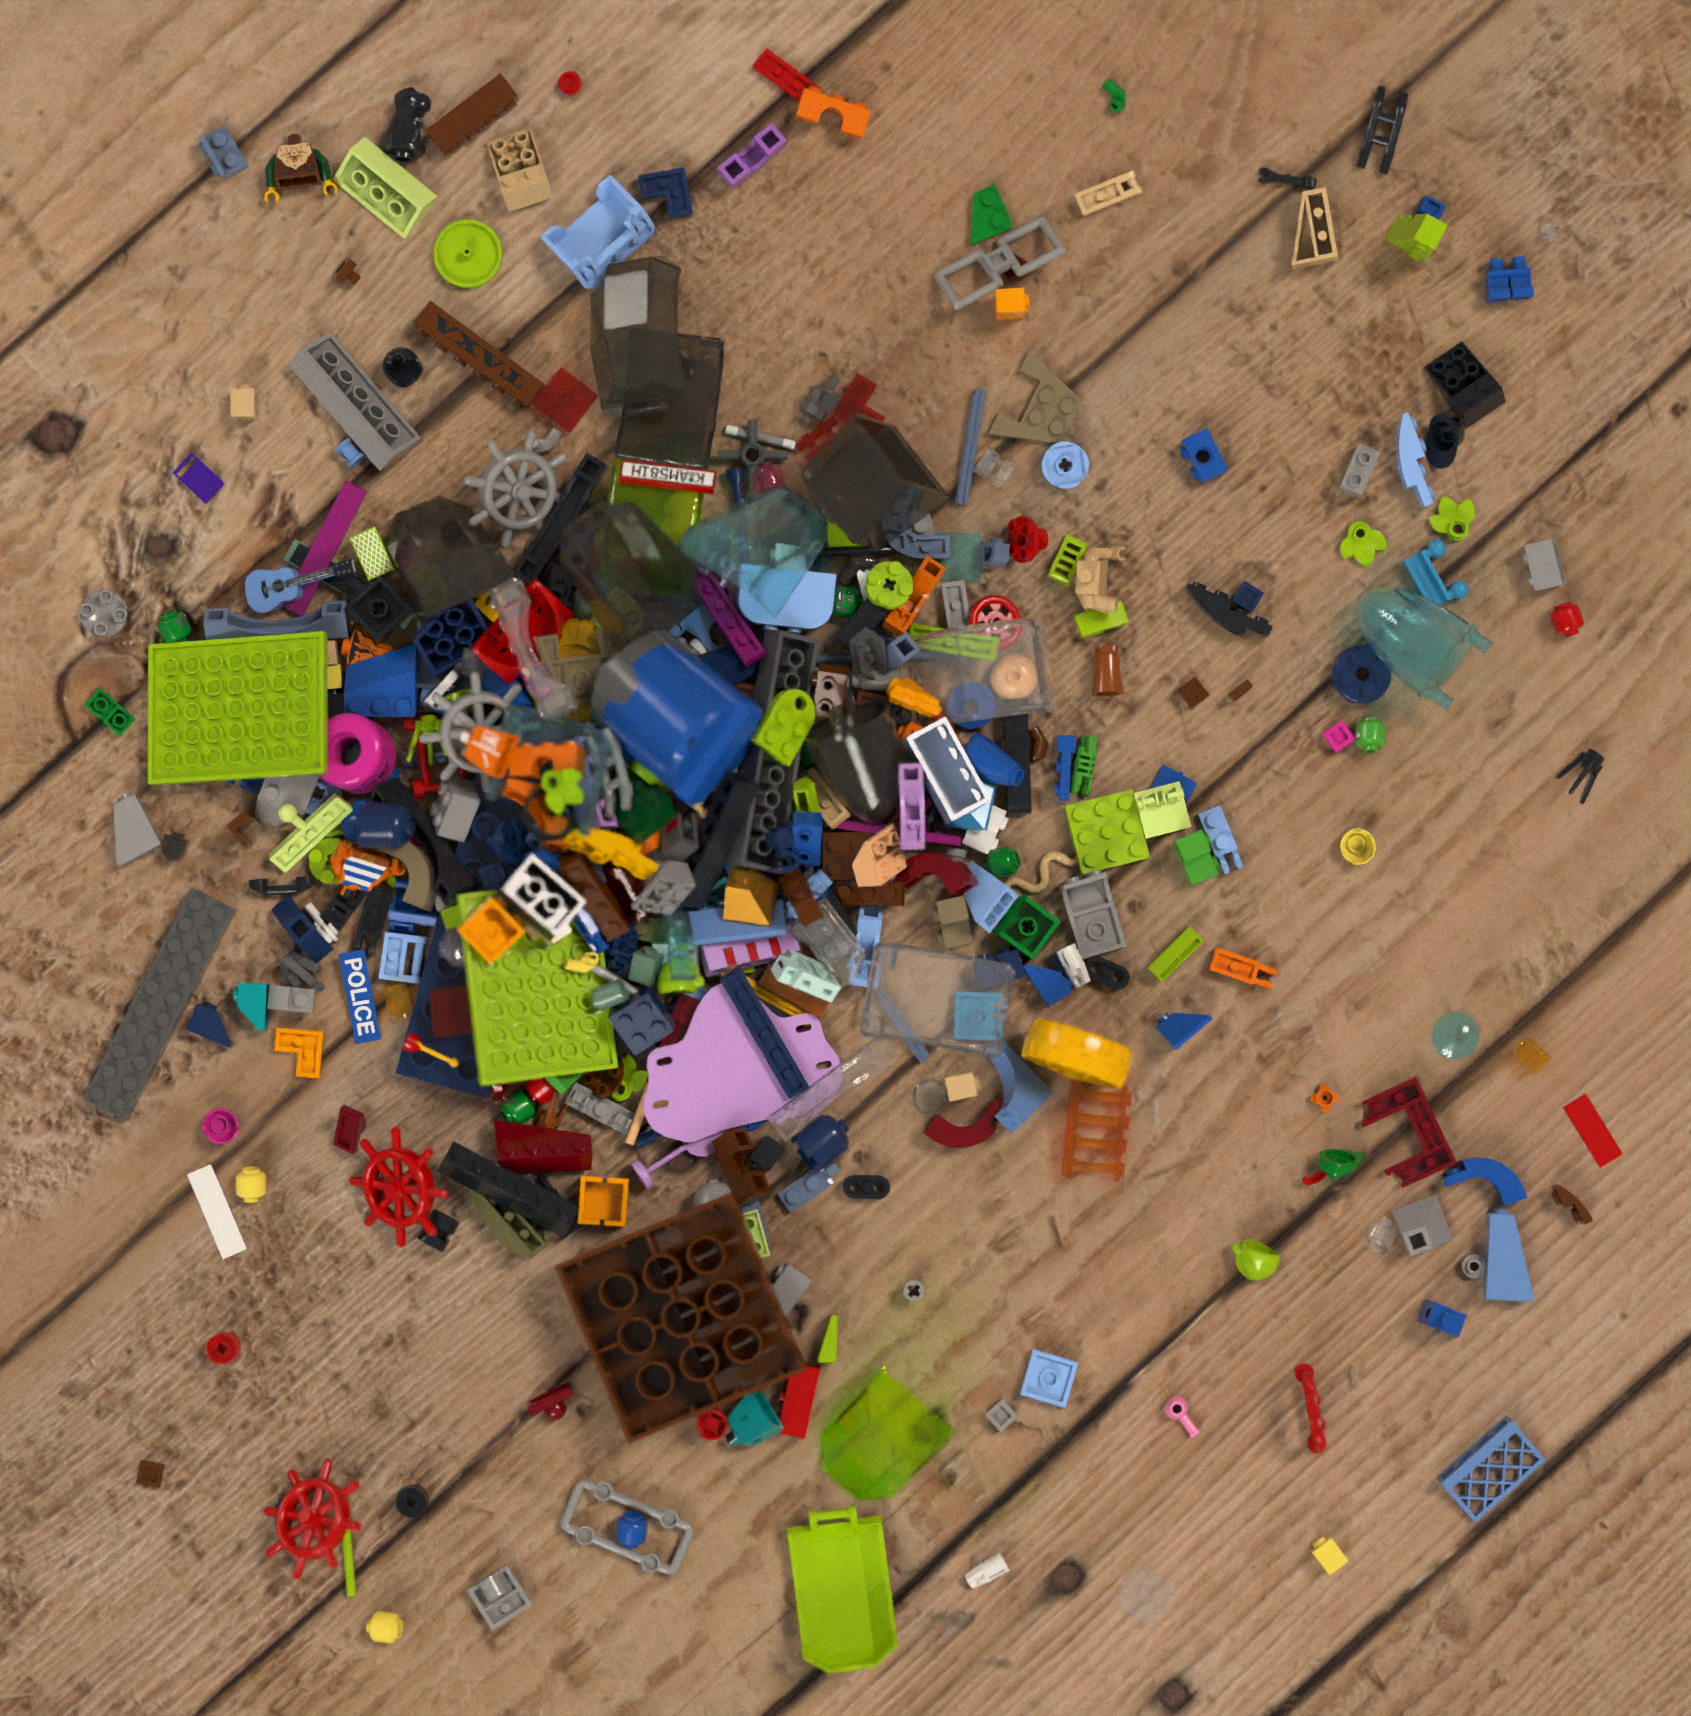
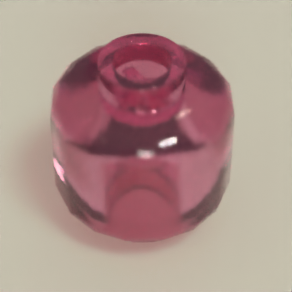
M772 461L759 464V468L753 473L754 482L759 494L764 495L765 498H770L783 493L782 490L786 487V481L780 465L773 464Z

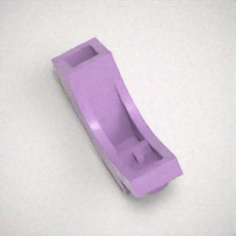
M923 763L899 764L901 850L925 849Z

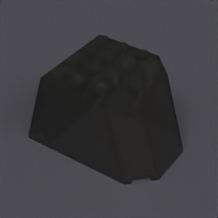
M855 413L801 470L805 485L811 493L809 497L817 506L820 505L824 509V517L831 524L834 523L854 545L858 544L881 550L950 498L949 494L896 426Z

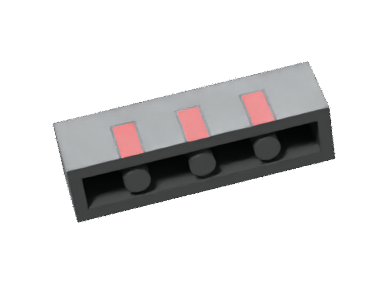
M672 790L668 796L676 816L660 829L662 855L682 862L699 848L695 809L678 798Z

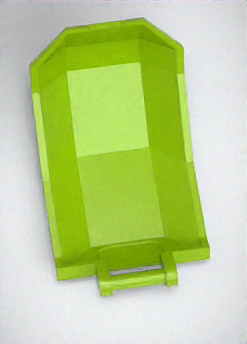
M855 1504L848 1505L849 1508L819 1512L808 1510L810 1525L787 1528L803 1659L827 1673L877 1667L898 1647L881 1515L857 1518ZM850 1517L848 1521L817 1525V1521Z

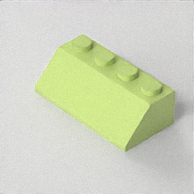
M366 137L349 149L333 178L334 182L404 239L408 237L428 213L437 198L432 191Z

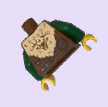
M298 134L289 135L287 137L288 144L279 145L276 154L272 155L265 167L266 187H268L269 191L265 193L264 198L268 203H270L269 196L271 193L276 195V203L280 201V194L275 190V187L279 191L322 185V181H324L323 192L326 196H328L326 187L329 185L333 186L335 193H337V186L331 181L333 176L328 160L318 149H312L310 142H302L301 136Z

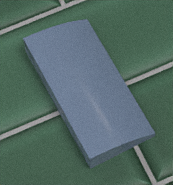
M946 717L901 741L912 763H923L924 784L946 824L991 800Z

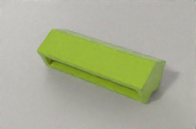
M807 777L794 782L793 793L797 812L820 813L814 782Z
M1189 926L1147 969L1158 980L1163 982L1204 941Z

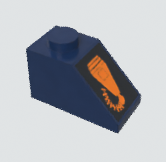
M204 1001L203 1005L197 1003L186 1030L226 1047L233 1048L234 1041L223 1014L216 1011L218 1006Z

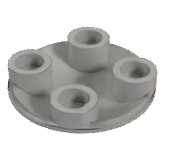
M104 589L95 591L85 598L80 607V617L84 627L90 633L100 637H107L118 633L124 627L128 617V610L121 596L113 591Z

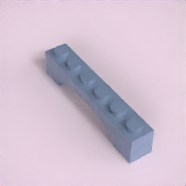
M323 602L321 608L309 614L285 620L251 619L229 612V608L205 609L203 620L206 640L324 631L327 633V639L345 638L349 636L350 625L348 610L345 608L347 602Z

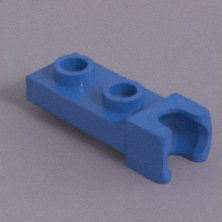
M1057 736L1056 753L1060 754V758H1056L1055 772H1060L1059 782H1055L1054 796H1059L1058 801H1069L1071 754L1076 752V736Z

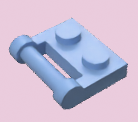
M385 932L379 979L420 984L424 945L427 944L428 937ZM408 942L415 943L411 976L404 975Z

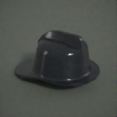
M1440 413L1434 415L1430 421L1425 445L1427 451L1425 453L1428 461L1435 468H1447L1455 459L1457 448L1465 437L1464 428L1459 418H1451L1447 414Z

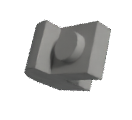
M269 985L266 1009L313 1013L316 990Z

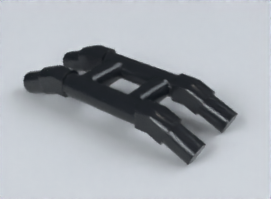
M1378 86L1356 166L1360 168L1366 167L1373 143L1386 147L1379 172L1388 174L1409 95L1406 92L1400 93L1394 115L1383 113L1381 110L1386 88ZM1378 121L1392 124L1388 138L1375 135Z

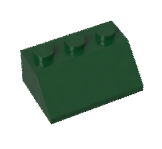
M625 765L628 779L633 789L630 809L621 808L620 787L614 789L613 791L617 798L615 817L620 830L638 843L643 844L673 819L676 813L668 795L654 785L649 784ZM617 771L610 776L611 780L618 777Z

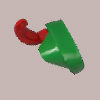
M1340 1149L1323 1150L1320 1152L1317 1160V1166L1320 1170L1311 1177L1304 1176L1302 1181L1305 1185H1313L1324 1179L1326 1175L1330 1180L1335 1181L1342 1175H1347L1354 1171L1364 1160L1366 1153Z

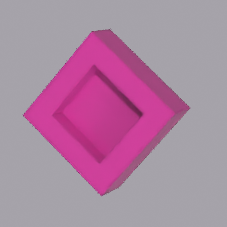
M1343 720L1322 733L1335 753L1355 740Z

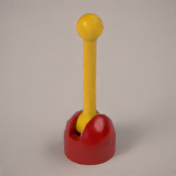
M412 1032L409 1033L402 1048L411 1053L419 1050L425 1051L448 1062L451 1067H456L459 1064L458 1059L449 1058L423 1046L421 1038Z

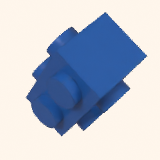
M793 812V821H788V829L793 835L794 844L788 848V851H793L797 855L800 865H820L822 813Z

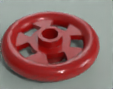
M988 595L979 599L971 608L968 616V628L970 633L985 636L999 634L1000 645L998 651L1012 646L1018 639L1022 629V619L1018 608L1012 601L1003 596ZM989 605L992 612L985 616L981 610ZM1001 606L1008 611L1006 617L998 611ZM994 618L999 621L998 627L993 624ZM983 621L986 631L980 633L977 623ZM1007 622L1012 624L1011 633H1007L1004 631L1006 629Z

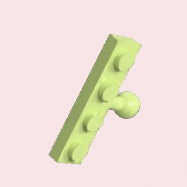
M335 792L303 821L297 816V810L293 805H282L278 811L280 820L285 823L291 822L297 828L268 854L269 860L286 873L353 811L352 806Z

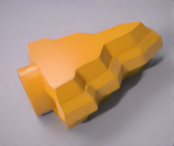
M895 677L887 689L886 693L889 695V702L906 709L915 710L929 718L941 714L943 710L939 700L925 692L922 687L910 678L901 680Z

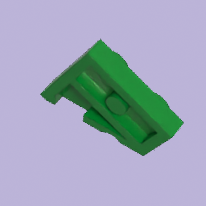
M995 184L973 193L971 246L1013 229V224Z

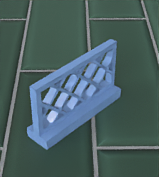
M1505 1416L1436 1479L1476 1523L1544 1463L1546 1459L1521 1432L1513 1420ZM1516 1432L1520 1437V1447H1508V1439ZM1494 1451H1503L1502 1464L1490 1463V1455ZM1507 1451L1519 1452L1518 1464H1506ZM1524 1452H1533L1538 1458L1531 1465H1522ZM1477 1466L1485 1467L1484 1479H1472L1473 1470ZM1489 1467L1501 1468L1500 1480H1488ZM1506 1468H1518L1517 1477L1513 1481L1505 1480ZM1459 1482L1467 1483L1466 1495H1457L1452 1488ZM1472 1483H1484L1483 1496L1471 1495ZM1488 1484H1500V1490L1496 1496H1487ZM1470 1499L1482 1500V1508L1475 1515L1470 1510Z

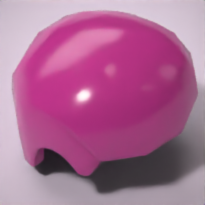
M217 1108L208 1112L203 1120L204 1135L212 1143L222 1145L234 1140L239 1132L237 1117L228 1109Z

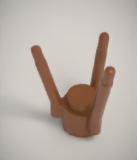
M555 1090L553 1092L548 1109L543 1110V1103L538 1102L535 1119L538 1120L536 1126L555 1129L556 1126L560 1127L561 1121L570 1106L565 1104L558 1117H556L557 1112L553 1111L558 1091Z

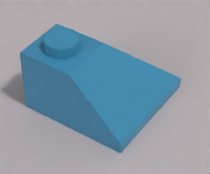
M981 781L991 800L948 824L944 821L945 828L987 831L997 786Z

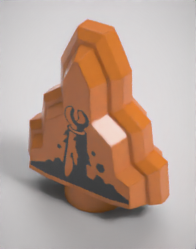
M355 624L351 637H345L343 640L341 655L347 656V666L395 649L387 644H379L363 626Z

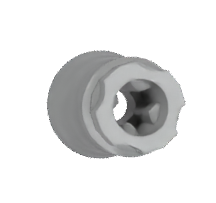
M901 666L896 669H889V672L885 675L877 670L870 671L871 674H874L875 680H869L861 674L857 675L852 668V687L854 689L862 688V690L887 691L895 677L901 679Z

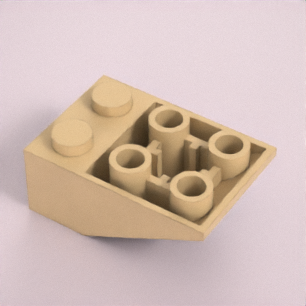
M531 128L486 142L509 212L553 198Z

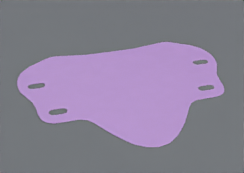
M722 983L712 987L702 998L684 1039L677 1044L657 1048L649 1054L647 1059L649 1084L644 1099L645 1116L653 1130L661 1135L684 1142H695L720 1131L776 1117L810 1114L831 1098L839 1087L842 1077L839 1057L826 1042L819 1019L815 1015L803 1013L786 1018L778 1017L761 1002L809 1085V1088L788 1099ZM811 1024L809 1031L796 1032L797 1026ZM672 1058V1063L663 1066L656 1064L658 1059ZM831 1061L832 1065L829 1068L821 1070L816 1068V1064L819 1062ZM668 1101V1106L659 1109L652 1107L654 1102Z

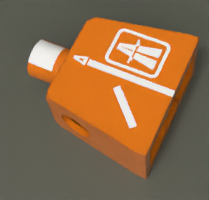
M476 726L473 732L465 730L461 735L460 742L467 745L464 753L466 759L487 775L503 779L520 736Z

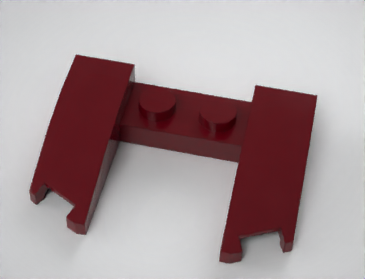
M1417 1076L1362 1101V1105H1367V1120H1362L1363 1127L1405 1109L1424 1148V1151L1384 1169V1173L1387 1176L1393 1172L1404 1181L1401 1187H1406L1457 1163Z

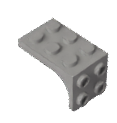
M1101 869L1087 873V878L1079 880L1078 876L1063 881L1064 885L1059 887L1082 959L1127 946L1111 895L1108 874H1102Z

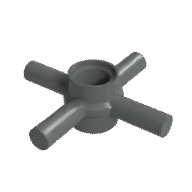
M748 419V443L741 450H717V460H741L748 467V491H757V467L764 460H788V450H764L757 443V420ZM752 448L758 450L760 454L758 460L754 462L746 458V452Z

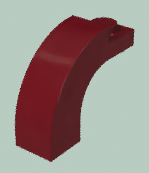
M921 853L905 860L909 868L897 874L898 877L892 881L905 882V891H907L927 876L935 874L943 881L950 895L962 896L979 884L972 871L962 861L938 853Z
M995 1098L976 1123L965 1127L955 1126L936 1114L923 1133L935 1142L947 1147L966 1148L985 1141L997 1130L990 1122L992 1119L994 1121L998 1120L995 1116L999 1112L1002 1102Z

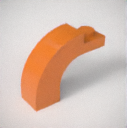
M926 556L912 577L913 592L903 606L889 612L882 627L898 637L904 634L940 580L946 567Z

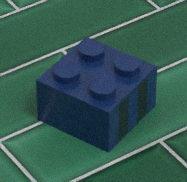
M647 985L633 995H630L628 1001L609 1009V1021L635 1056L675 1030L674 1018L653 989Z

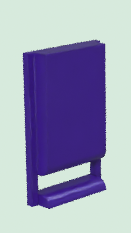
M192 452L172 472L205 504L209 503L225 484ZM194 457L197 461L180 477L177 473Z

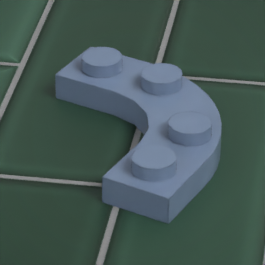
M900 491L877 492L879 527L883 537L895 551L907 558L923 561L926 556L933 560H950L949 535L925 536L913 533L903 523Z

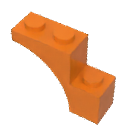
M507 778L502 786L501 795L513 799L524 806L531 793L542 788V783L532 784L524 782L521 778ZM546 794L538 795L529 801L528 812L534 818L539 830L556 834L565 831L569 827L571 819H567L566 816L559 814L550 815L551 809L546 803ZM563 838L556 841L541 840L540 849L564 854L569 845L562 841Z

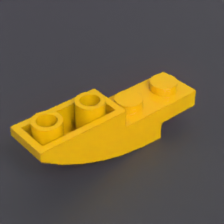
M588 828L574 829L564 836L562 840L573 850L582 852L596 863L603 864L610 859L615 865L625 868L635 877L643 880L656 873L659 866L639 853L642 847L641 844L613 832Z

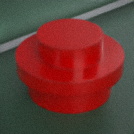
M567 71L559 77L558 86L564 94L574 95L581 89L582 81L577 73Z

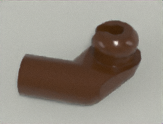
M1036 726L1029 731L1030 736L1035 742L1033 750L1029 752L1030 759L1034 762L1043 760L1048 749L1046 737L1039 726Z

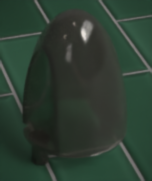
M846 686L843 712L841 707H836V710L834 708L828 710L827 715L829 718L826 717L813 724L804 741L824 782L847 811L869 825H885L900 807L899 764H903V756L896 722L889 703L872 702L858 705L855 703L851 687Z

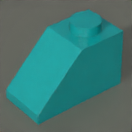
M238 983V987L234 988L233 995L234 1002H237V1007L259 1031H267L268 1009L266 1008L270 984Z

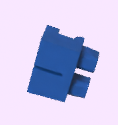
M1524 256L1512 257V269L1508 270L1503 268V258L1489 260L1488 272L1485 275L1486 303L1505 302L1509 299L1510 301L1530 300L1533 298L1534 290L1531 284V268H1527Z

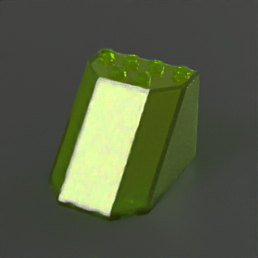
M881 1363L820 1435L822 1469L828 1475L834 1477V1480L842 1487L849 1490L857 1500L892 1498L943 1448L956 1431L952 1423L947 1425L886 1372V1367Z

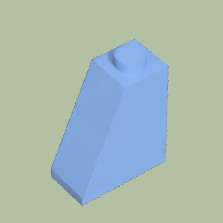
M971 861L968 868L972 871L979 884L967 891L964 896L975 922L990 933L1018 898V895L1003 882Z

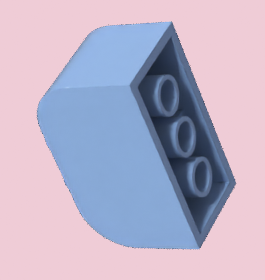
M742 564L738 567L735 607L746 624L761 627L762 632L783 629L785 632L799 635L801 631H812L823 625L832 614L836 574Z

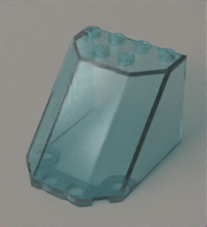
M783 485L753 493L690 526L675 548L702 574L706 576L711 569L747 591L774 618H777L824 547L828 536L823 520V508Z

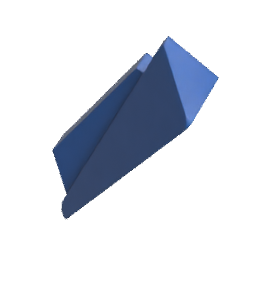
M551 852L552 855L559 862L558 857L563 854ZM558 866L554 873L568 885L564 877L559 872ZM582 906L572 920L590 950L599 954L609 948L608 940L585 907Z

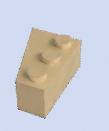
M1326 187L1302 191L1291 264L1292 268L1297 269L1338 261L1339 255Z

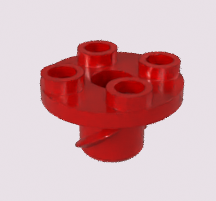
M1018 516L1008 522L1009 557H1013L1018 563L1031 562L1036 556L1037 551H1042L1047 547L1049 542L1048 533L1043 528H1037L1036 523L1031 517Z

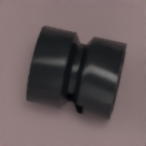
M433 1208L428 1219L437 1229L436 1235L430 1236L422 1228L417 1238L434 1249L444 1252L450 1242L449 1235H454L460 1223Z
M418 1484L407 1485L396 1497V1508L401 1515L407 1518L417 1517L427 1508L429 1495L425 1488Z

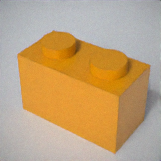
M1024 288L996 289L994 296L996 320L1024 319L1025 312H1029L1030 308L1029 294H1025Z

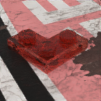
M857 373L833 413L836 417L872 438L875 437L886 418L866 406L877 388V384Z

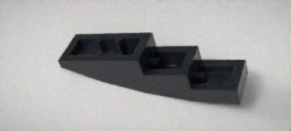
M886 580V583L883 587L884 589L889 588L890 591H893V586L895 584L894 582ZM867 597L836 641L851 652L849 640L865 627L873 631L888 609L879 605L876 606Z

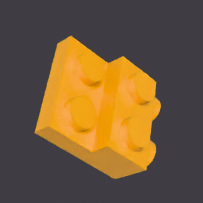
M493 894L474 910L475 912L457 928V931L489 964L493 963L526 932L523 926L525 921L516 912L512 915L506 909L508 905L501 898H495Z

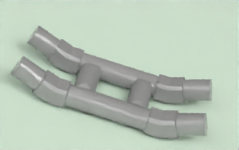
M608 727L602 730V733L607 740L612 755L606 757L602 746L599 745L594 735L587 738L586 742L597 763L603 786L605 816L612 818L615 815L617 801L613 790L620 787L621 808L630 809L633 789L628 779L621 752V743L617 736L615 737L611 728ZM615 764L618 777L611 780L608 767Z

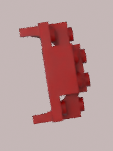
M534 578L475 642L471 649L493 671L511 684L521 672L532 671L542 661L533 637L558 635L559 641L563 637L561 635L563 626L574 613ZM540 606H541V614H539V613L536 611ZM503 646L508 650L505 652L498 653L503 648Z

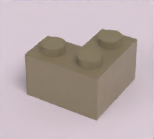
M964 896L937 901L935 903L936 907L932 908L934 921L939 922L941 931H937L939 944L945 945V949L974 943Z

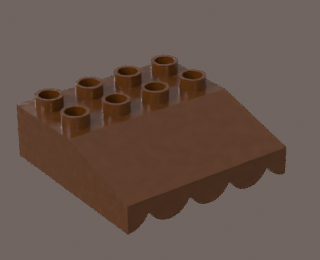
M734 1191L594 1248L555 1266L628 1444L797 1375L807 1369V1365Z

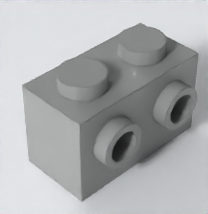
M1556 537L1524 545L1525 550H1522L1525 564H1529L1530 568L1528 581L1535 591L1566 584Z

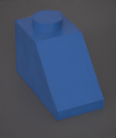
M1029 964L1023 966L1047 1007L1072 993L1070 987L1073 986V983L1067 974L1062 976L1059 971Z

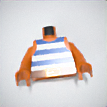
M346 839L343 840V843L338 842L337 849L330 856L332 871L339 883L343 884L340 894L349 899L354 898L357 889L369 892L374 886H377L392 875L399 876L405 873L404 862L398 864V859L394 857L392 862L389 863L390 861L386 853L374 848L360 847L358 843Z

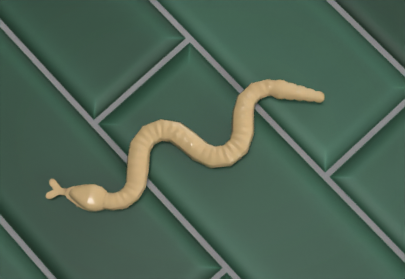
M1058 851L1045 853L1040 859V882L1038 884H1031L1019 877H1012L1004 884L1009 888L1016 885L1031 894L1041 893L1049 884L1048 866L1052 860L1059 861L1069 867L1078 866L1077 858L1072 859Z

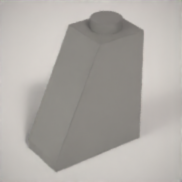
M130 793L117 799L118 803L113 805L116 861L120 867H124L164 845L139 796L136 794L131 795Z

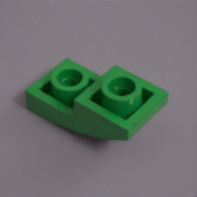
M100 687L84 704L85 707L120 737L136 720L134 716Z

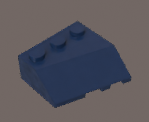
M463 586L416 633L412 640L433 676H436L474 655L475 653L471 647L485 633L488 626L467 589Z

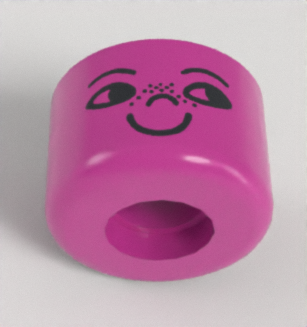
M354 713L339 714L328 719V774L319 775L326 782L345 791L357 794L371 792L375 785L387 781L396 763V747L389 732L378 723ZM355 741H359L361 744L359 758L351 765H344L341 758L342 752L347 747L353 745Z

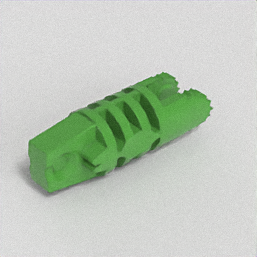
M1082 735L1080 745L1076 751L1077 757L1074 761V771H1072L1069 793L1077 794L1080 789L1082 796H1089L1093 778L1092 773L1096 763L1094 760L1097 757V737Z

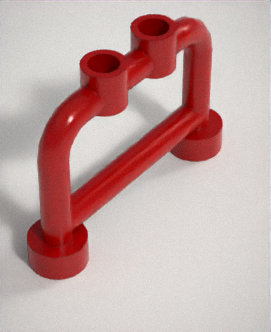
M440 714L434 715L438 718V720H441L443 717V715ZM402 717L404 732L415 731V721H419L420 717ZM420 733L416 747L421 780L412 781L414 799L424 798V793L438 792L441 783H431L426 743L419 741ZM458 767V777L467 779L468 771Z
M1302 1363L1295 1368L1294 1375L1298 1381L1302 1382L1311 1431V1435L1307 1439V1447L1313 1453H1321L1327 1446L1324 1436L1326 1423L1321 1418L1319 1408L1321 1397L1316 1391L1313 1368L1306 1363ZM1314 1396H1316L1317 1399H1318L1316 1404H1315ZM1318 1420H1321L1322 1422L1321 1427H1319Z

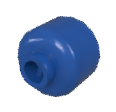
M625 1512L617 1520V1541L628 1549H635L638 1545L643 1544L647 1539V1520L638 1512Z

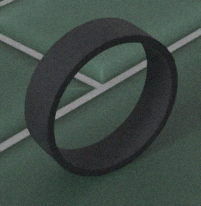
M542 787L531 793L524 803L522 820L526 829L534 837L544 841H556L566 836L573 827L577 816L575 804L566 803L571 821L565 831L550 834L539 830L529 818L528 804L532 798L547 793Z

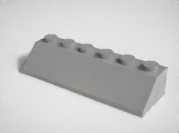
M331 332L301 348L288 364L379 471L394 463L421 440V437Z

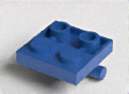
M396 878V890L389 909L388 919L400 923L410 922L422 926H435L439 915L435 904L432 912L402 901L409 880Z

